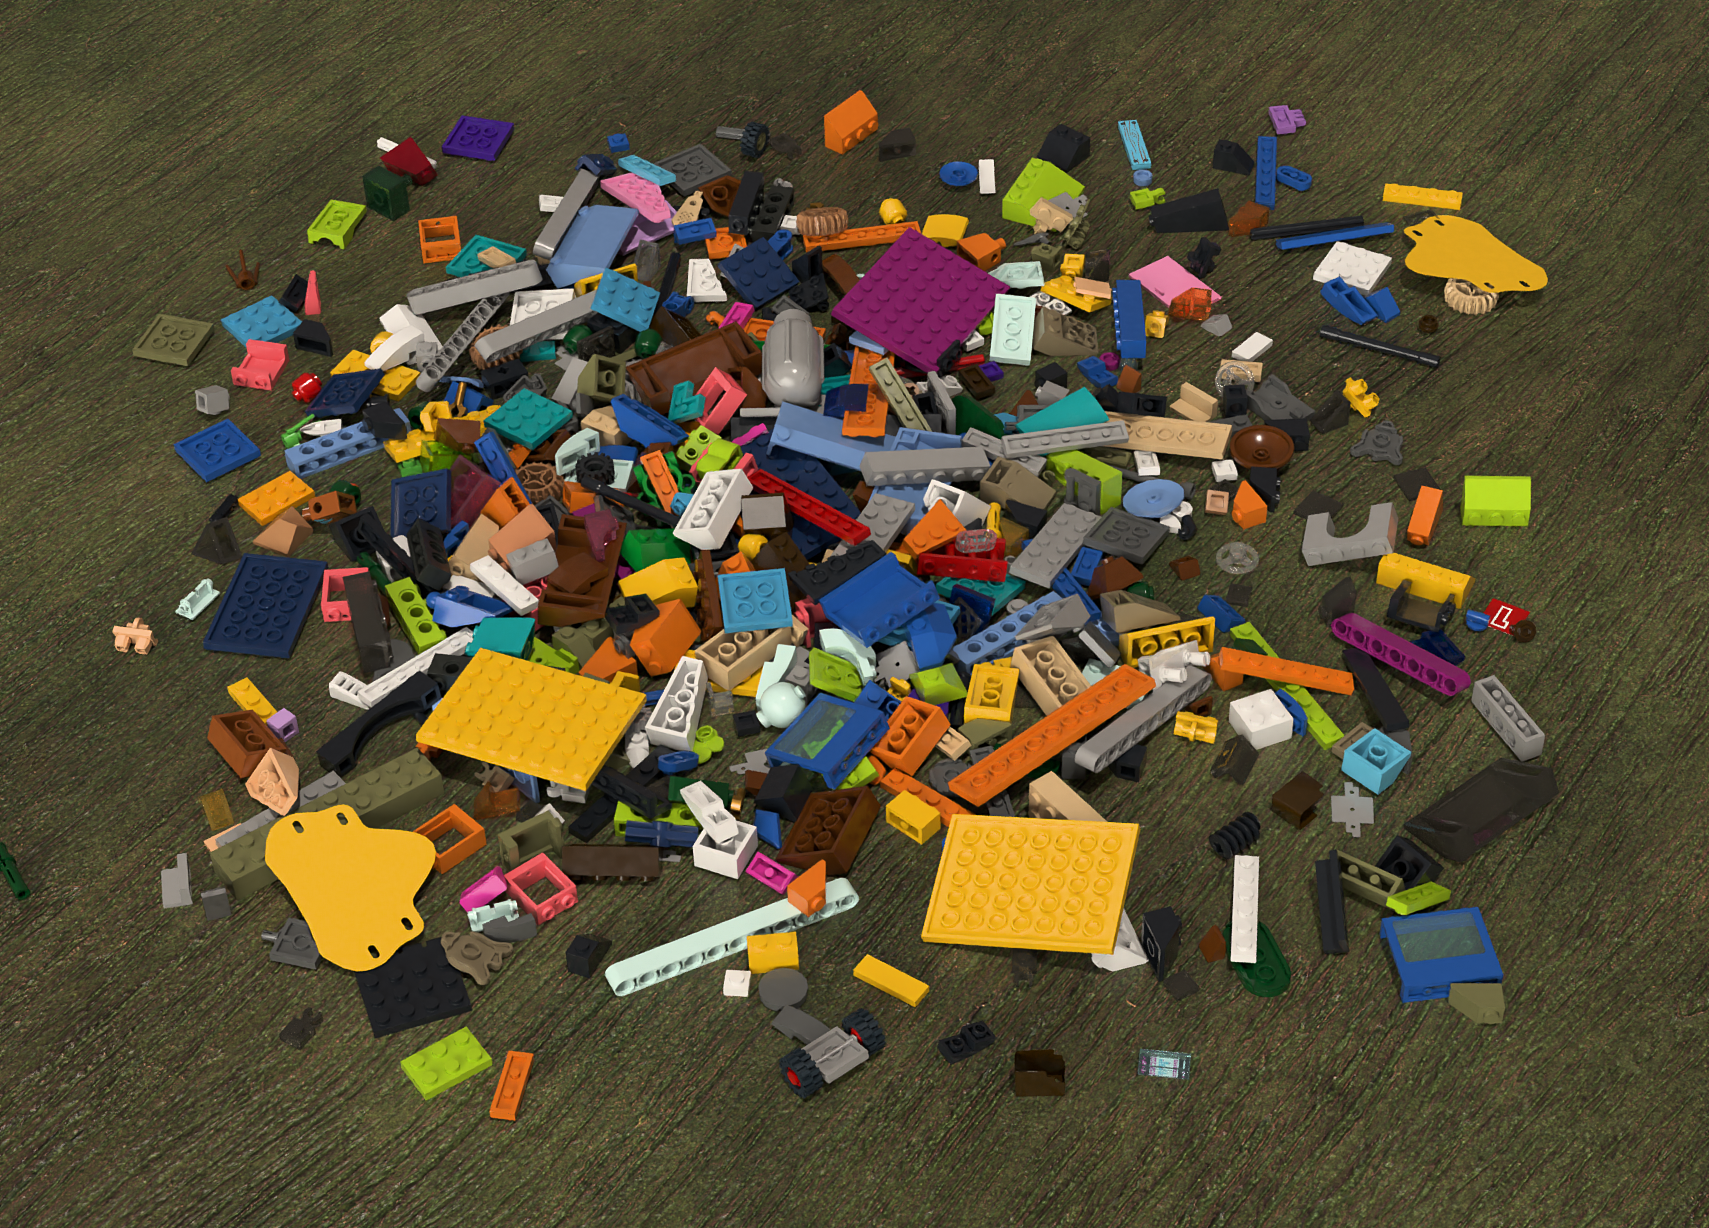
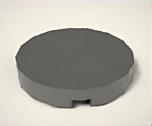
M953 759L941 760L935 764L933 769L931 768L929 784L933 790L945 797H961L949 789L948 782L972 767V765L962 763L960 759L955 761Z
M774 969L761 978L758 986L761 1002L773 1011L782 1010L785 1005L798 1008L806 1001L808 996L806 978L802 973L794 969Z

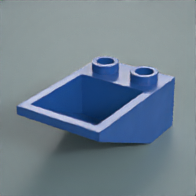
M456 586L442 594L431 592L426 597L427 606L434 609L432 621L449 627L480 623L483 618H500L514 611L506 602L469 591V588L466 586Z

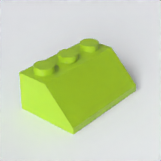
M1464 477L1460 504L1462 525L1528 526L1531 511V477Z

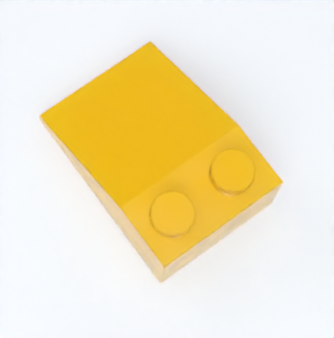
M685 557L662 560L618 581V586L624 599L628 596L647 594L655 605L681 599L686 607H694L698 586Z
M974 664L964 707V724L977 718L1010 722L1012 724L1019 669Z

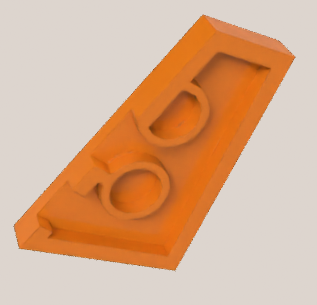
M939 499L904 538L902 545L916 560L919 558V553H930L964 536L967 530Z

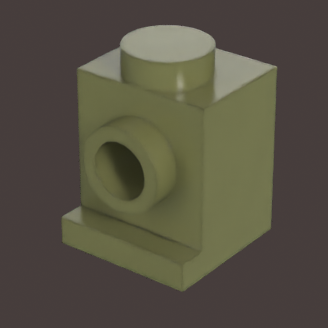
M1041 243L1039 246L1032 248V262L1040 261L1043 270L1053 273L1062 263V246L1056 248Z

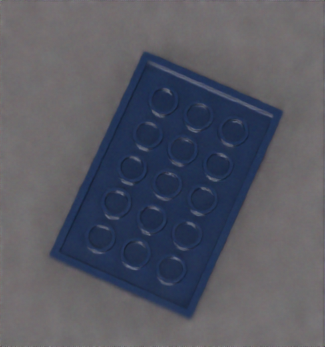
M244 553L204 638V649L290 658L322 585L324 570L329 568L328 562Z

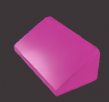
M757 852L745 871L782 895L787 892V885L799 877L760 852Z
M495 867L462 892L459 903L467 912L472 911V908L483 907L507 889V883L501 867Z

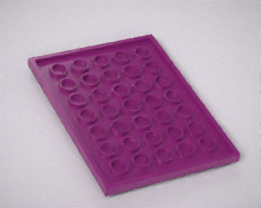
M909 227L833 308L831 315L926 373L935 371L938 374L940 368L937 366L936 360L956 339L960 340L961 347L995 308L996 294L1006 295L1009 292L1010 286Z

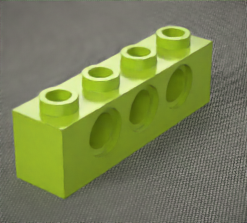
M410 577L385 585L388 604L417 655L447 638L444 630L439 629V624L432 621L433 614L431 615L429 612L430 608L426 604V599L422 600L419 586L413 584Z
M618 800L614 817L615 836L625 837L627 820L642 822L665 821L672 822L674 825L699 827L698 837L704 829L687 804L672 803V809L649 819Z

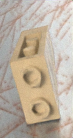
M483 514L471 526L448 562L452 575L463 576L481 583L484 582L470 571V564L489 555L488 540L499 530V526Z

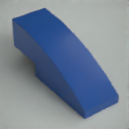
M1340 276L1324 283L1320 292L1321 295L1348 319L1362 325L1377 318L1378 315L1354 286L1349 288Z

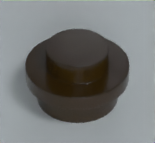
M1424 315L1419 320L1418 327L1425 333H1432L1438 329L1439 323L1435 316Z

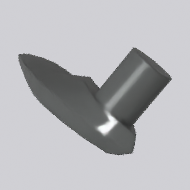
M1042 232L1013 243V245L1019 246L1040 242L1051 245V242L1047 238L1048 233Z

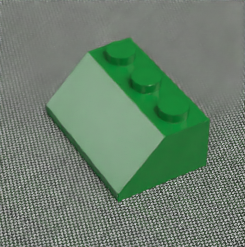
M675 528L628 530L620 552L636 572L665 559L685 557L687 564L691 563L690 544L674 536L673 531Z

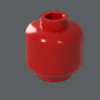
M303 373L292 382L294 391L291 393L297 401L303 400L306 403H310L322 390L321 386L323 384L314 373Z

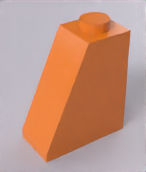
M510 477L494 492L480 514L486 516L497 524L499 529H502L530 503L514 478Z
M564 481L562 503L569 513L594 504L596 493L581 487V483ZM615 501L616 503L624 507V504Z
M1421 485L1407 530V540L1415 545H1429L1443 511V490Z
M610 636L579 671V675L583 676L584 673H588L612 682L617 671L638 675L637 662L633 657L628 659L622 652L619 653L613 644L615 640Z

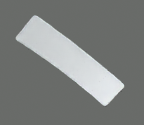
M993 159L979 160L980 193H996Z

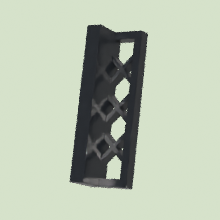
M603 765L591 783L649 819L672 809V802L606 765Z
M1329 850L1330 859L1315 861L1323 951L1325 954L1350 952L1341 861L1337 850Z

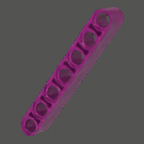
M1355 613L1343 615L1335 619L1331 624L1332 632L1338 638L1448 696H1453L1467 689L1471 684L1470 676L1466 671Z

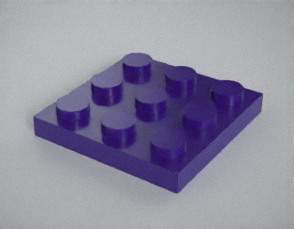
M462 115L442 145V153L495 161L515 129L514 123Z

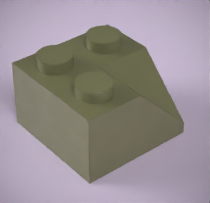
M597 354L592 355L578 377L577 393L590 396L596 403L611 405L612 398L625 394L626 362Z

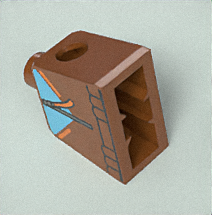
M333 491L309 499V508L302 510V516L306 522L312 520L322 524L333 523L357 513L354 496L339 491Z

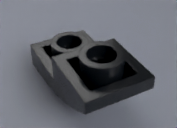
M982 1020L962 1026L961 1032L958 1035L939 1040L937 1048L951 1065L983 1050L996 1040V1036Z

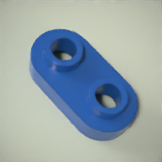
M1281 166L1277 169L1276 179L1279 182L1299 191H1305L1311 187V175L1291 166Z
M678 751L661 755L658 758V769L662 770V773L666 775H674L676 772L683 770L690 771L698 766L699 755L690 751Z

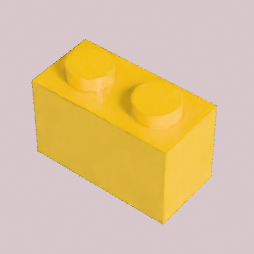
M905 790L886 805V822L921 845L941 829L940 812L935 807L929 806L917 796Z
M796 932L747 936L748 962L751 974L768 973L779 968L799 970Z

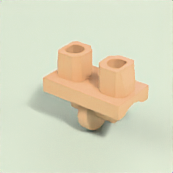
M139 617L135 618L133 623H127L126 627L114 626L112 631L116 637L114 646L118 651L127 652L130 643L136 644L134 649L137 653L148 655L151 646H157L158 639L154 638L153 631H150V626L144 625V620Z

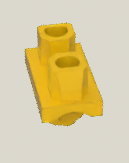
M1351 377L1346 379V387L1342 394L1344 398L1342 406L1345 409L1353 408L1354 411L1358 410L1365 418L1370 416L1371 410L1379 403V397L1376 393L1369 395L1364 393L1367 391L1368 386L1363 379L1356 381Z
M1178 711L1173 734L1187 737L1192 742L1196 739L1214 744L1219 720L1209 716L1194 715V713L1187 711Z

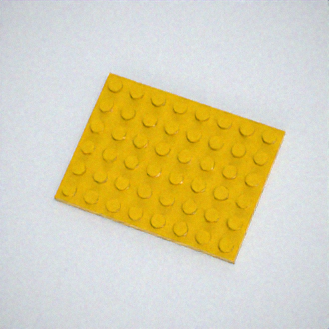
M480 648L416 734V741L587 791L646 703L647 698L644 693Z
M952 814L921 934L923 942L1114 955L1141 830L1139 824Z

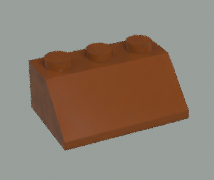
M253 709L212 716L207 739L240 778L252 775L269 748L284 754L286 753V747Z

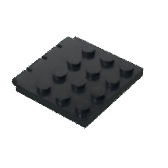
M441 937L427 940L426 947H422L421 942L402 947L403 953L399 954L398 950H396L387 962L374 969L354 971L375 1039L472 1011L471 1002L460 970L453 967L446 958L445 949L441 944Z

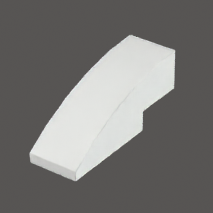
M412 325L400 330L383 342L364 362L365 367L371 370L381 368L382 371L409 361V353L416 351L417 343L425 342L424 332Z
M702 781L680 790L682 797L696 819L717 843L739 834L735 817L724 808L722 799Z

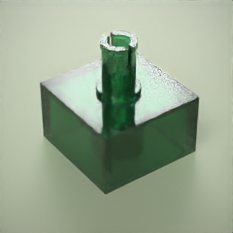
M377 166L362 176L366 203L369 209L393 222L410 211L407 187L412 185L413 181L409 175L404 174L400 177L381 166Z

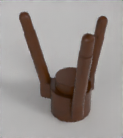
M240 249L239 255L242 271L238 274V278L228 264L225 267L235 281L237 288L250 290L258 284L257 278L260 263H256L253 275L252 272L246 269L243 250Z
M840 323L834 325L825 344L830 345L833 342L836 345L845 343V350H850L846 326Z

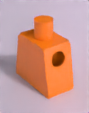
M987 233L957 240V255L983 271L1000 263L1001 250L1006 248L1003 238L993 240Z

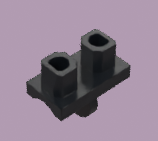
M1201 237L1195 252L1191 251L1188 253L1187 259L1191 262L1190 268L1198 273L1199 278H1205L1207 272H1213L1215 262L1212 260V257L1220 254L1221 247L1217 243L1210 242L1206 237Z

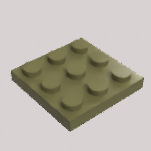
M158 314L132 349L133 356L189 366L215 330L214 324Z

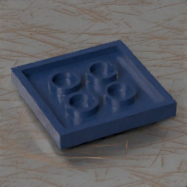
M764 237L719 262L717 266L747 304L754 306L755 311L786 293L800 282Z
M381 368L334 374L305 410L306 415L314 414L315 417L322 418L329 415L338 416L340 414H354L358 412L361 405L370 397L371 392L379 385L385 374Z
M446 468L391 480L392 538L399 535H404L407 538L406 534L418 518L440 528L441 534L451 532V471Z

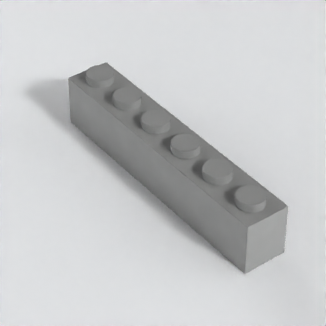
M983 447L865 452L859 467L867 486L930 483L932 479L939 482L982 480L989 470L990 464Z

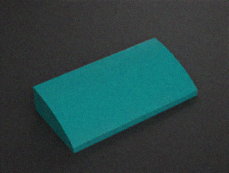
M1083 387L1017 423L1015 426L1018 432L1022 434L1106 423L1110 419L1094 396ZM1050 453L1037 454V455H1039V456H1041V457L1044 458V457H1046V455H1048V454H1050Z

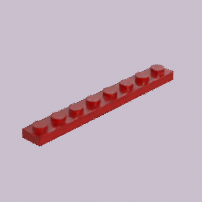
M761 468L747 477L753 486L752 490L760 494L784 493L790 511L854 546L871 535L869 527Z

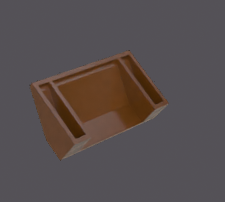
M737 321L626 366V371L643 403L659 414L664 415L670 411L674 385L689 380L694 383L693 396H695L715 367L727 374L728 368L747 367L754 376L762 373V352Z
M562 514L558 527V546L555 553L558 565L560 566L573 556L584 552L608 567L609 576L590 582L591 591L580 595L565 593L548 582L546 590L542 589L538 602V624L563 627L605 617L627 523Z

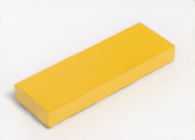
M868 954L853 970V976L915 1008L929 992V985Z

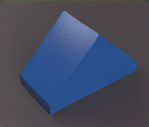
M1388 287L1363 297L1376 312L1377 318L1385 323L1400 315V310Z

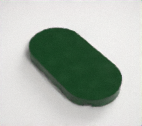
M958 395L952 398L951 401L956 408V435L967 433L971 427L1000 440L1002 436H1007V434H1004L1003 429L1005 427L1002 421L969 395Z
M1230 921L1222 933L1226 941V954L1245 989L1259 997H1275L1284 993L1291 982V969L1269 928L1260 921L1257 923L1256 963L1232 962V921Z

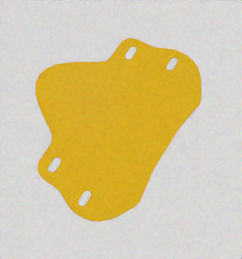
M1438 215L1429 217L1420 224L1404 229V233L1416 241V246L1405 259V265L1414 272L1435 277L1467 280L1481 290L1490 293L1511 290L1533 291L1547 285L1548 278L1542 267L1513 251L1479 223L1456 216ZM1434 220H1439L1444 226L1437 224ZM1413 230H1416V231H1418L1419 233H1421L1423 236H1418V235H1416L1415 233H1413L1412 231H1413ZM1519 281H1524L1530 287L1523 286ZM1484 283H1490L1495 288L1491 289L1487 287Z
M344 804L319 812L289 815L279 820L270 829L266 839V864L289 891L308 923L322 957L345 969L353 971L371 970L387 962L401 945L417 937L423 931L424 922L413 905V898L427 878L435 862V847L427 837L403 830L368 828L363 825L354 809ZM338 813L345 815L348 820L346 825L340 823L336 816ZM294 821L300 822L304 829L302 833L296 832L292 825ZM406 917L413 925L412 930H407L401 922L402 918ZM370 945H374L380 954L378 958H373L368 950Z

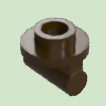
M1521 620L1516 625H1510V633L1514 634L1515 638L1520 642H1529L1536 635V627L1529 620Z

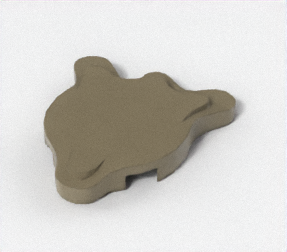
M471 931L470 935L460 936V932H445L441 937V944L445 949L446 958L449 963L458 970L471 974L480 985L489 983L490 973L488 969L500 970L502 958L512 955L513 952L512 944L490 940L478 932Z

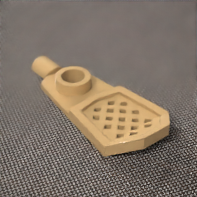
M695 191L693 196L686 199L671 219L673 226L698 220L703 199H701L703 192Z

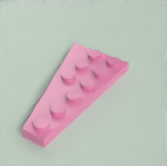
M632 172L600 181L603 190L629 207L638 209L641 215L652 222L660 223L664 219L671 218L670 209L664 201L659 185Z

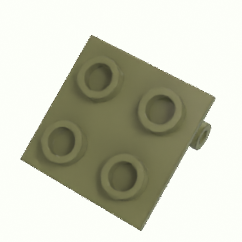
M1090 199L1087 200L1085 205H1080L1076 217H1073V220L1070 222L1069 229L1063 238L1066 240L1063 246L1064 249L1067 244L1074 249L1082 246L1090 228L1089 222L1082 219Z

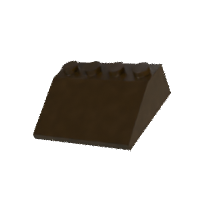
M784 532L767 542L752 559L751 563L755 571L785 568L791 614L793 615L796 612L795 602L807 597L790 581L788 573L792 571L797 573L805 570V566L810 564L789 534Z

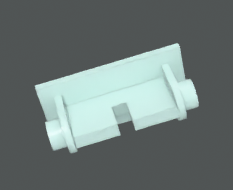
M209 578L203 579L195 588V592H191L185 599L180 601L179 608L175 613L194 620L220 594L219 591L213 589V581Z
M511 899L495 903L494 908H490L489 905L472 908V911H468L467 914L473 932L483 931L482 924L504 915L508 922L519 917L516 900L511 901Z

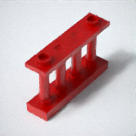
M964 535L930 553H919L917 574L1005 582L1008 561L1003 560L1006 540L1004 538Z

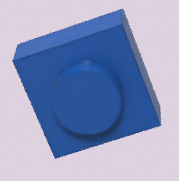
M625 133L607 136L611 153L630 150Z

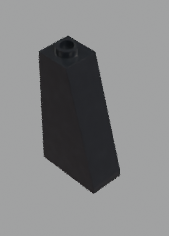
M744 172L729 213V233L748 235L751 226L755 224V217L759 215L761 203L764 204L763 172Z
M1218 188L1150 207L1152 215H1148L1151 227L1155 226L1157 233L1229 230L1226 212Z

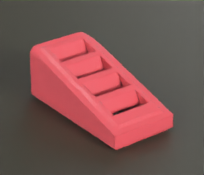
M314 270L310 271L305 297V315L320 314L321 299Z

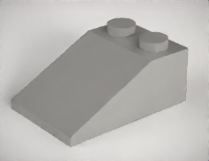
M1075 594L1042 606L1017 633L1015 638L1016 640H1038L1049 636L1060 638L1068 631L1073 630V632H1077L1085 627L1084 623L1091 616L1080 596Z

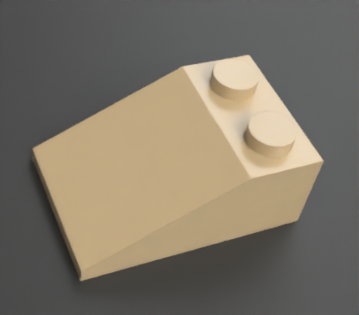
M612 405L592 410L581 421V430L589 428L599 432L600 446H626L633 440L620 430Z

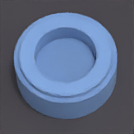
M1138 170L1133 174V182L1138 186H1148L1152 183L1153 175L1148 170Z

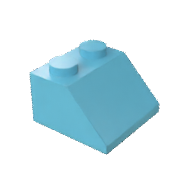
M1374 728L1345 750L1341 770L1378 795L1393 784L1412 752Z

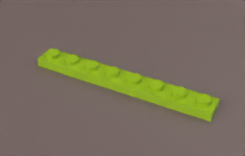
M1250 622L1230 628L1229 635L1234 641L1236 638L1254 640L1268 653L1267 656L1279 658ZM1266 679L1276 692L1281 688L1298 702L1308 718L1307 730L1324 750L1332 748L1336 742L1345 736L1304 686Z

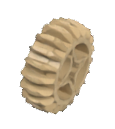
M1448 279L1444 289L1445 302L1448 303L1449 307H1453V311L1459 310L1460 314L1464 312L1468 315L1475 314L1477 316L1478 313L1485 314L1486 311L1491 312V309L1495 308L1497 300H1499V292L1490 293L1483 291L1472 282L1463 279ZM1484 283L1487 287L1491 289L1495 288L1490 283Z

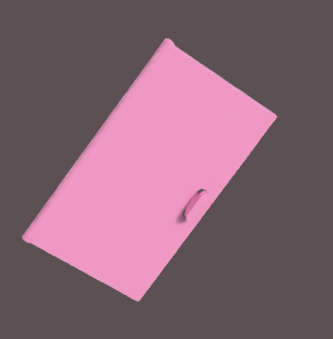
M1169 256L1129 274L1130 279L1140 280L1141 287L1180 318H1184L1222 299L1219 294Z

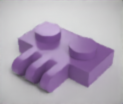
M1287 105L1269 107L1268 113L1277 134L1295 133L1296 127L1306 125V120L1300 109L1289 110Z

